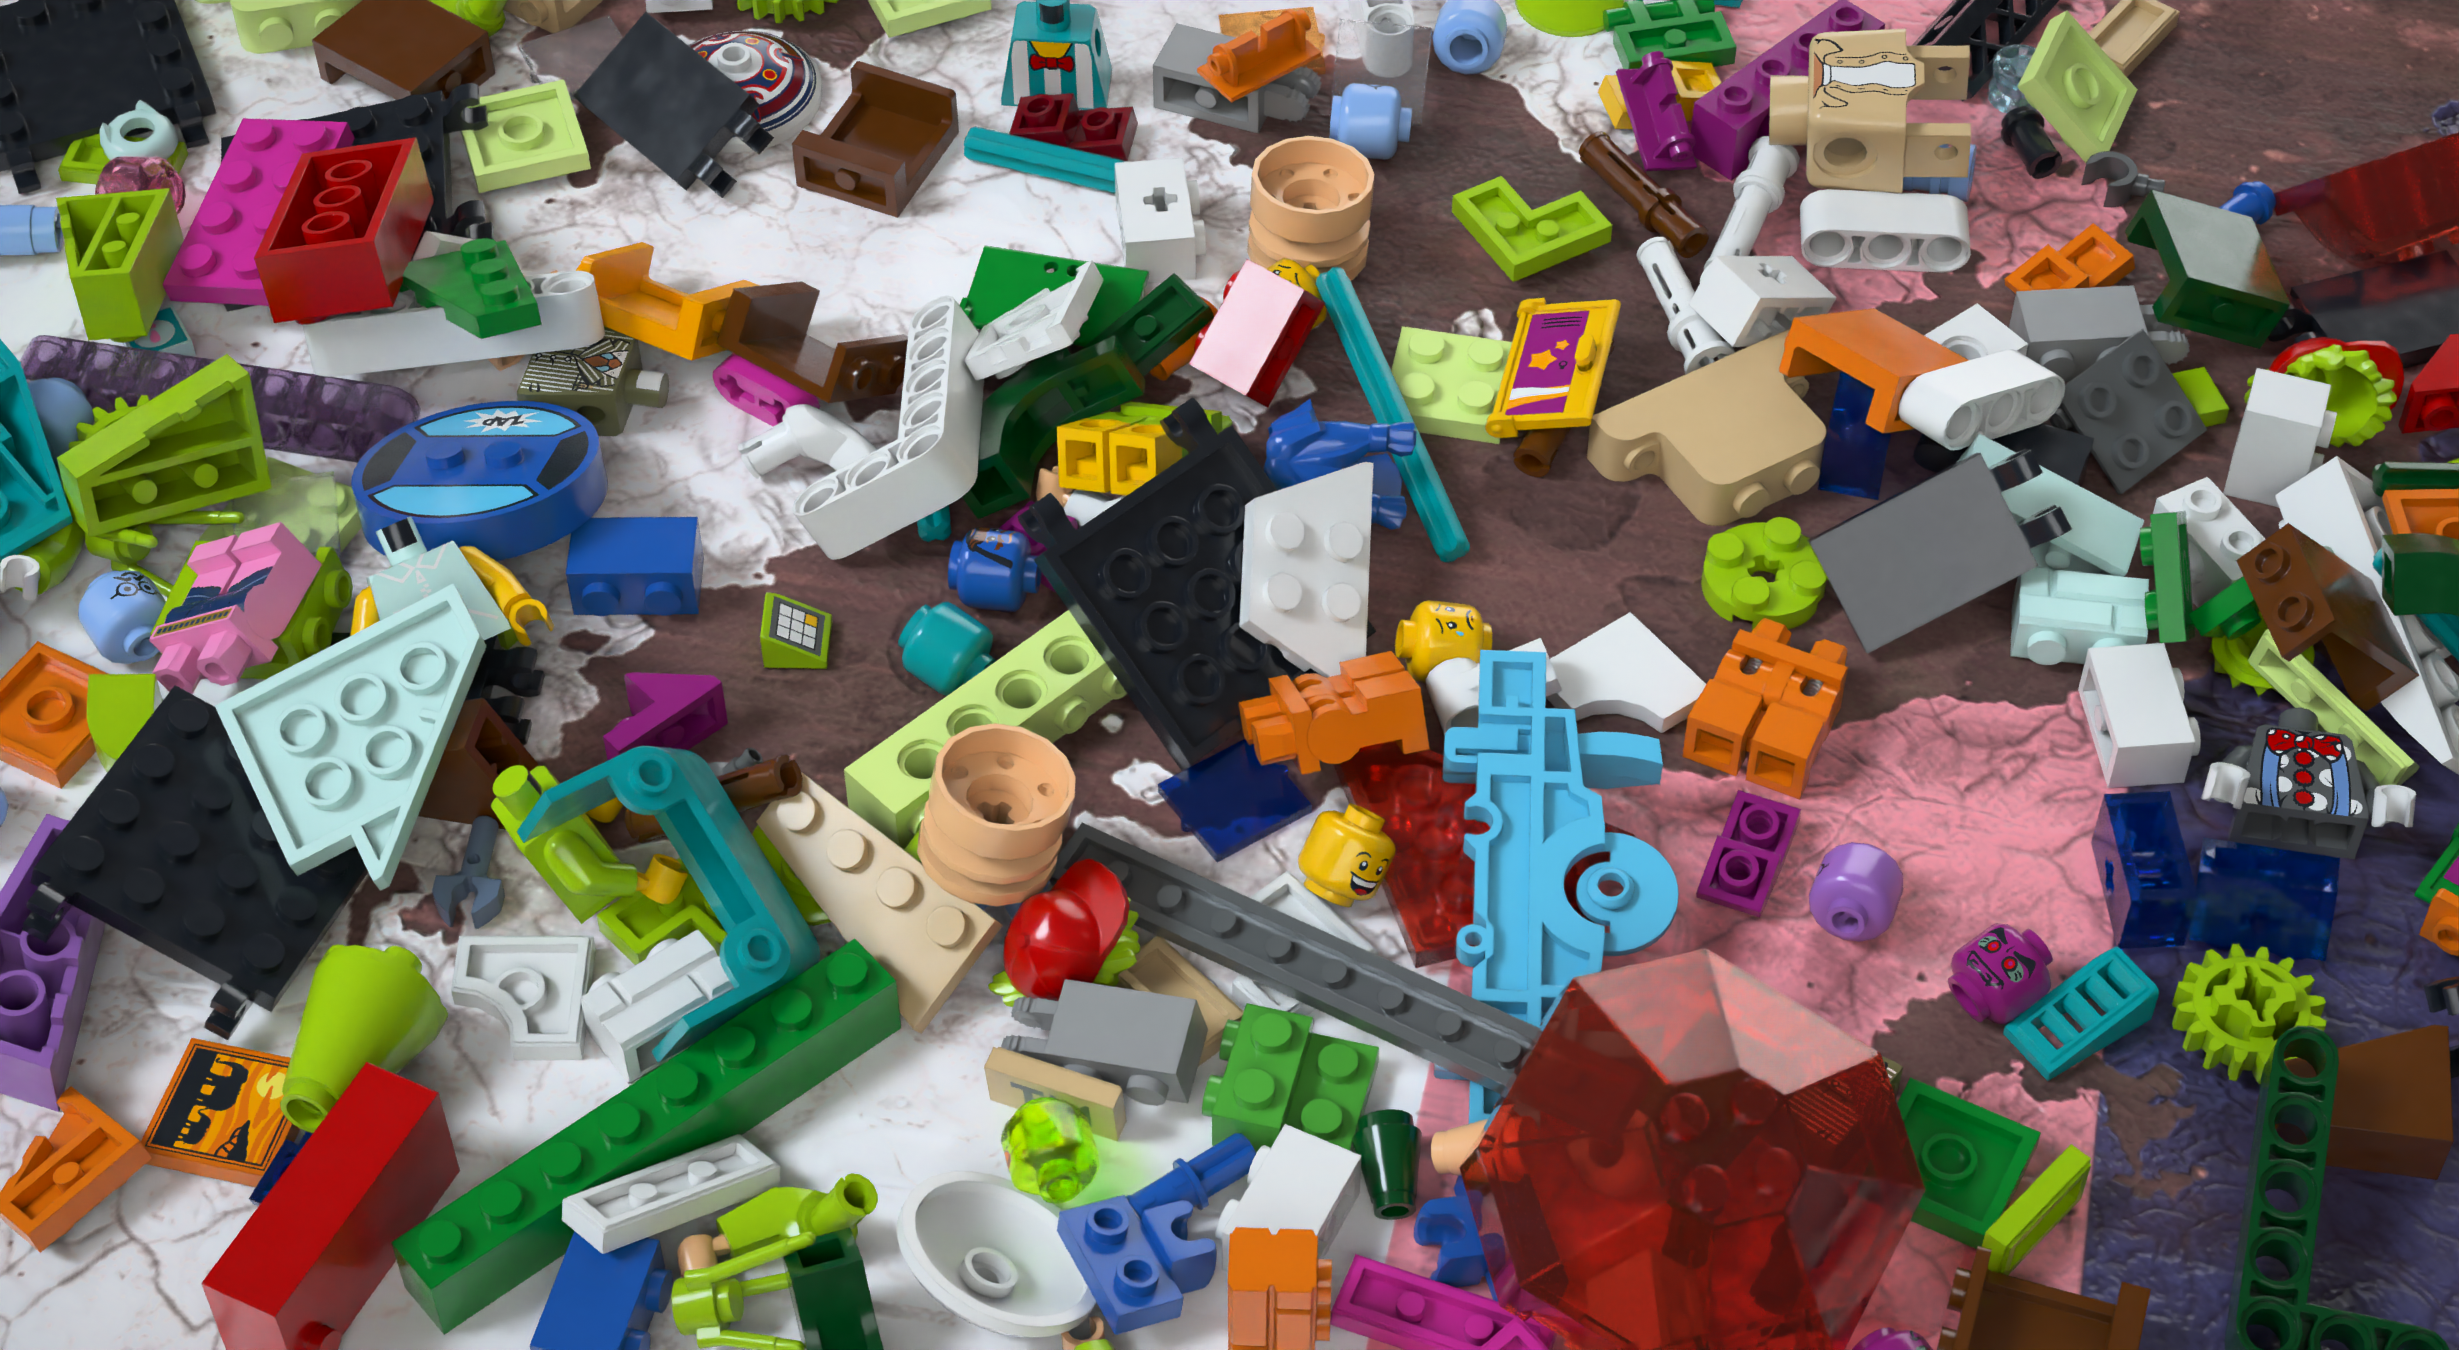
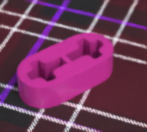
M735 353L728 356L713 371L715 386L729 403L771 426L783 422V415L788 407L808 404L820 409L818 398Z

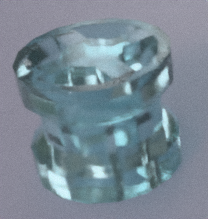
M2010 45L2003 47L1996 53L1992 65L1994 77H1992L1989 83L1987 94L1990 103L1999 111L2008 113L2020 106H2027L2032 110H2037L2028 103L2025 95L2017 87L2036 50L2035 47Z

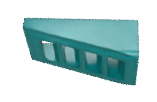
M2115 946L2090 961L2008 1023L2004 1028L2003 1035L2049 1081L2151 1020L2159 996V990L2156 984L2119 947ZM2092 998L2106 1014L2101 1016L2087 1000ZM2068 1013L2080 1025L2083 1031L2079 1033L2065 1019L2063 1014ZM2046 1026L2060 1040L2063 1046L2057 1050L2038 1029Z

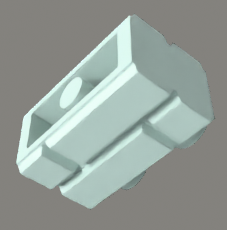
M2037 567L2018 576L2013 597L2010 657L2028 658L2041 665H2053L2059 662L2085 664L2088 648L2146 644L2148 629L2145 616V592H2149V579L2066 570H2049Z

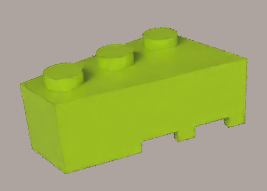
M170 188L56 198L61 218V230L65 240L64 247L69 275L88 341L111 339L114 342L124 343L136 340L141 336H147L167 294L162 284L184 241Z
M225 354L57 457L63 488L72 518L89 537L272 489L250 375L248 371L228 354Z

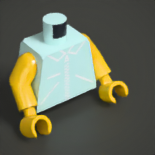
M408 517L376 531L391 568L366 578L368 587L363 589L355 599L350 636L453 583L461 594L483 640L511 629L510 622L519 642L524 646H529L532 643L524 630L526 624L533 620H540L546 624L549 631L554 629V624L545 605L538 600L532 599L508 568L476 547L462 546L458 548L454 541L427 552L412 517Z

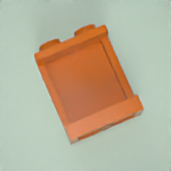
M1875 308L1794 317L1791 329L1785 339V350L1779 372L1791 378L1843 371L1875 389L1865 424L1884 434L1915 429L1900 419L1898 411L1904 391L1916 377L1969 360Z

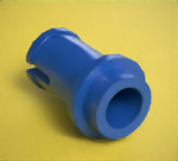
M2260 181L2244 182L2235 188L2233 197L2219 208L2252 217L2255 224L2261 225L2270 220L2273 209L2276 206V198L2266 184Z

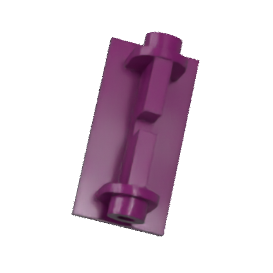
M1654 51L1642 57L1643 65L1640 69H1618L1616 75L1645 171L1695 169L1697 166L1692 148L1696 144L1695 136L1689 132L1682 105L1677 103L1675 97L1678 92L1671 73L1673 70L1672 61L1665 58L1663 52Z

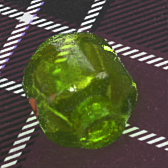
M1052 1097L1033 1099L1023 1104L1006 1122L1003 1128L1001 1144L1011 1181L1020 1191L1040 1195L1048 1203L1060 1204L1075 1198L1095 1179L1100 1167L1098 1151L1088 1118L1077 1105Z

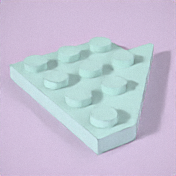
M454 583L215 705L285 858L297 876L356 846L373 882L381 891L390 886L486 648V644Z

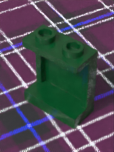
M2151 190L2125 230L2128 242L2158 250L2170 279L2152 306L2156 319L2160 323L2260 349L2291 305L2252 217Z

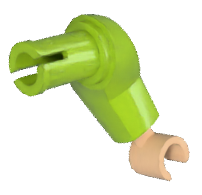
M851 1173L845 1176V1180L841 1177L829 1193L797 1187H773L717 1218L718 1236L712 1238V1236L707 1234H697L685 1238L680 1243L677 1251L681 1278L684 1277L686 1270L707 1268L718 1264V1256L729 1254L732 1259L808 1231L814 1233L815 1236L850 1227L856 1241L858 1235L857 1224L867 1214L872 1213L878 1203V1194L875 1186L866 1177Z

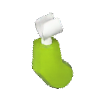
M73 519L71 524L22 553L4 558L0 563V592L5 593L7 589L14 587L22 592L23 599L34 601L37 594L40 595L64 581L84 545V530Z

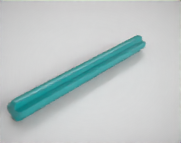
M1332 267L1328 272L1319 274L1316 279V286L1323 302L1326 303L1327 311L1377 423L1414 422L1344 269ZM1414 422L1417 434L1413 454L1403 457L1392 454L1436 554L1445 563L1453 562L1458 557H1463L1469 552L1470 544Z

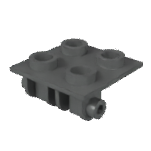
M2144 329L2136 332L2065 384L2062 402L2056 412L2049 418L2053 427L2072 432L2078 431L2081 435L2094 438L2091 453L2118 495L2124 493L2207 431L2204 423Z

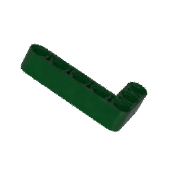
M2296 1026L2286 1030L2278 1038L2262 1072L2224 1340L2225 1350H2263L2256 1347L2250 1341L2246 1333V1327L2250 1325H2263L2270 1328L2280 1341V1349L2277 1350H2321L2320 1342L2324 1340H2336L2343 1343L2349 1350H2450L2445 1340L2436 1332L2421 1326L2307 1303L2339 1066L2338 1049L2333 1040L2325 1032L2312 1026ZM2298 1057L2306 1060L2314 1068L2316 1076L2301 1078L2294 1075L2288 1070L2284 1059ZM2291 1123L2298 1126L2304 1132L2307 1143L2293 1145L2285 1142L2278 1135L2275 1125ZM2281 1189L2288 1192L2295 1198L2298 1204V1211L2282 1212L2275 1209L2269 1203L2265 1191ZM2262 1256H2269L2280 1260L2289 1272V1279L2274 1281L2266 1278L2259 1271L2256 1259Z

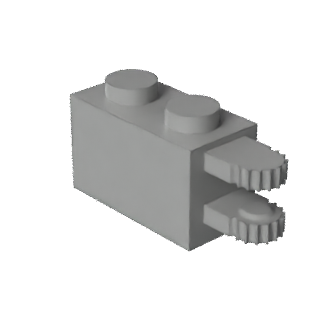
M1176 23L1153 64L1154 108L1259 133L1267 116L1281 120L1288 119L1290 122L1302 121L1309 111V98L1313 99L1317 95L1322 82H1320L1321 77H1318V73H1315L1313 69H1309L1307 66L1305 68L1300 67L1231 103L1197 73V68L1207 63V57L1213 54V48L1220 43L1225 44L1236 37Z
M2134 285L2016 291L2009 329L2028 343L2026 357L2064 379V382L2074 379L2141 329H2144L2163 361L2168 363V365L2171 363L2176 364L2180 360L2183 361V358L2187 357V353L2190 352L2189 342L2185 334H2181L2180 331L2175 332L2179 330V327L2158 322L2152 309L2154 304L2139 305Z
M1068 979L1064 980L1059 1001L1041 998L1033 999L1024 996L1022 998L1018 997L1017 1000L1015 999L1011 1011V1017H1014V1020L1027 1027H1038L1050 1032L1047 1040L1027 1036L1021 1037L1020 1035L1006 1036V1038H1003L1001 1048L1119 1085L1123 1093H1126L1128 1097L1143 1104L1158 1106L1163 1105L1166 1100L1188 1104L1208 1032L1196 999Z

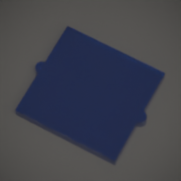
M1246 739L1158 784V793L1181 819V830L1192 832L1217 863L1312 813V804L1288 777V767L1283 764L1278 765L1277 763L1261 765L1257 759L1254 744L1249 745Z

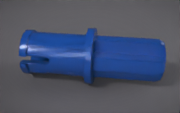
M1235 1133L1188 1162L1178 1158L1172 1163V1171L1125 1197L1139 1220L1142 1219L1143 1210L1180 1200L1189 1201L1193 1207L1196 1206L1199 1210H1203L1209 1205V1197L1249 1173L1256 1151L1242 1133Z

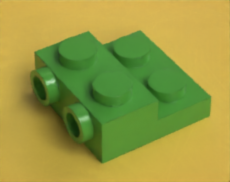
M1246 1003L1241 1022L1228 1019L1223 1031L1219 1058L1220 1060L1228 1061L1224 1076L1211 1074L1204 1092L1202 1115L1212 1117V1145L1218 1144L1235 1133H1242L1250 1141L1257 1153L1263 1145L1272 1147L1283 1126L1287 1124L1353 1152L1352 1138L1358 1132V1120L1364 1116L1379 1063V1047L1313 1033V1017Z

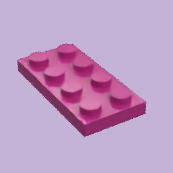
M242 119L162 284L170 301L269 306L254 256L302 153L351 147L355 138L348 122Z

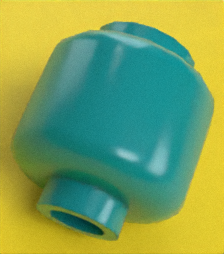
M942 602L933 608L929 605L922 606L910 618L898 640V646L903 649L902 664L906 671L945 696H948L996 662V659L989 655L993 643L992 631L958 606L949 602Z

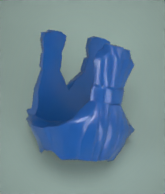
M1309 399L1295 410L1278 417L1276 421L1271 423V426L1268 428L1269 439L1267 441L1266 462L1263 470L1277 490L1362 462L1373 463L1371 523H1377L1390 530L1401 528L1403 519L1406 518L1407 505L1405 497L1401 496L1402 479L1397 465L1393 463L1387 453L1363 456L1367 453L1387 451L1400 457L1412 455L1416 445L1417 434L1414 422L1373 423L1366 425L1348 421H1318L1312 402Z

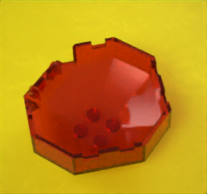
M1707 948L1574 977L1552 1002L1539 1025L1541 1027L1525 1055L1517 1064L1493 1107L1494 1110L1484 1128L1470 1147L1459 1167L1499 1306L1515 1316L1518 1315L1523 1321H1527L1531 1317L1564 1337L1566 1340L1563 1345L1571 1350H1845L1926 1191L1881 1053Z

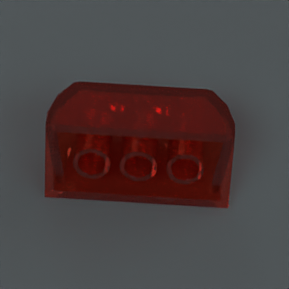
M2459 132L2274 193L2276 198V206L2274 208L2276 216L2294 212L2321 245L2349 263L2364 262L2395 252L2398 253L2400 262L2435 251L2432 240L2445 235L2449 236L2451 245L2459 243Z

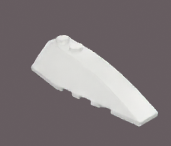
M2336 456L2275 495L2283 516V520L2279 522V528H2282L2287 523L2291 524L2320 545L2331 547L2336 556L2372 579L2419 673L2418 677L2381 701V703L2394 719L2442 765L2459 775V706L2455 705V702L2459 701V676L2452 671L2444 660L2452 654L2416 615L2394 616L2382 598V577L2373 568V556L2382 548V535L2393 534L2382 497L2374 493L2372 480Z

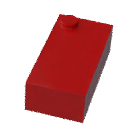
M416 137L302 153L254 256L274 323L295 320L298 324L308 325L320 322L330 315L394 306L403 283L402 275L408 263L411 262L434 202Z
M365 1063L201 1283L226 1350L339 1349L342 1335L396 1261L391 1242L428 1217L460 1172L439 1092L371 1063Z

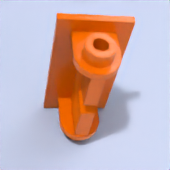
M1287 9L1280 16L1260 25L1259 37L1251 30L1225 44L1220 43L1213 48V54L1207 57V63L1197 68V73L1232 103L1321 57V51L1306 39V31L1311 29V21L1307 13L1302 9L1297 11Z

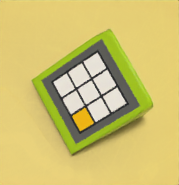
M766 592L760 633L764 668L827 669L833 622L832 615L783 595Z

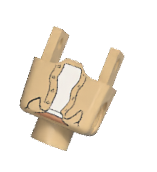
M1906 29L1823 32L1817 34L1812 38L1809 46L1808 76L1771 75L1769 145H1807L1806 176L1809 184L1819 189L1902 193L1903 177L1968 178L1971 123H1906V108L1911 99L1967 100L1970 46L1906 45ZM1948 66L1952 67L1953 69L1942 71L1937 68ZM1943 144L1953 145V146L1950 147V148H1941V147H1939L1940 145H1943Z

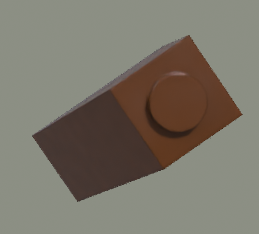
M484 698L464 701L418 817L473 825V821L477 817L489 816L497 821L499 829L506 830L491 808V804L496 798L493 792V784L496 778L504 770L515 765H522L529 772L540 765Z
M2434 1024L2337 1048L2339 1066L2325 1166L2438 1180L2454 1142L2449 1027ZM2294 1058L2284 1061L2288 1070L2301 1078L2316 1076L2314 1068L2306 1060ZM2291 1123L2275 1125L2278 1135L2285 1142L2293 1145L2307 1143L2304 1132L2298 1126Z

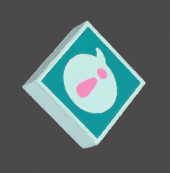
M172 304L159 309L147 336H141L136 340L123 343L139 376L196 356L192 340Z

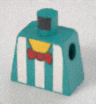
M1036 0V2L1023 1L1017 4L1001 105L1018 106L1020 97L1038 94L1074 93L1079 110L1099 107L1107 108L1112 66L1097 9L1089 4H1070V0Z

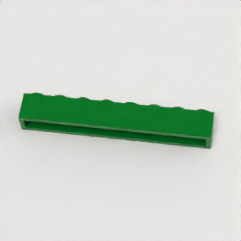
M854 938L796 976L793 980L767 995L392 1241L391 1244L404 1287L445 1335L566 1254L574 1230L562 1221L563 1199L737 1134L742 1136L900 1030L901 1019L896 980Z

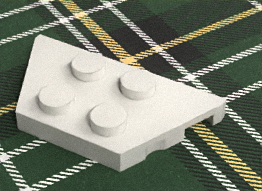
M1093 260L1076 269L1078 274L1075 280L1052 292L1048 288L1043 289L982 328L964 360L976 381L994 374L997 379H1002L1021 369L1028 361L1073 344L1074 340L1080 336L1079 330L1082 324L1088 320L1087 314L1104 281Z
M1362 462L1254 498L1245 505L1239 627L1262 643L1276 646L1282 652L1285 659L1304 672L1311 668L1326 678L1341 674L1339 662L1366 656L1373 463Z

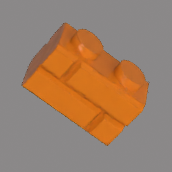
M1235 1227L1234 1231L1230 1233L1228 1350H1315V1341H1330L1332 1259L1317 1258L1318 1236L1315 1235L1313 1229L1280 1228L1276 1235H1272L1269 1228Z

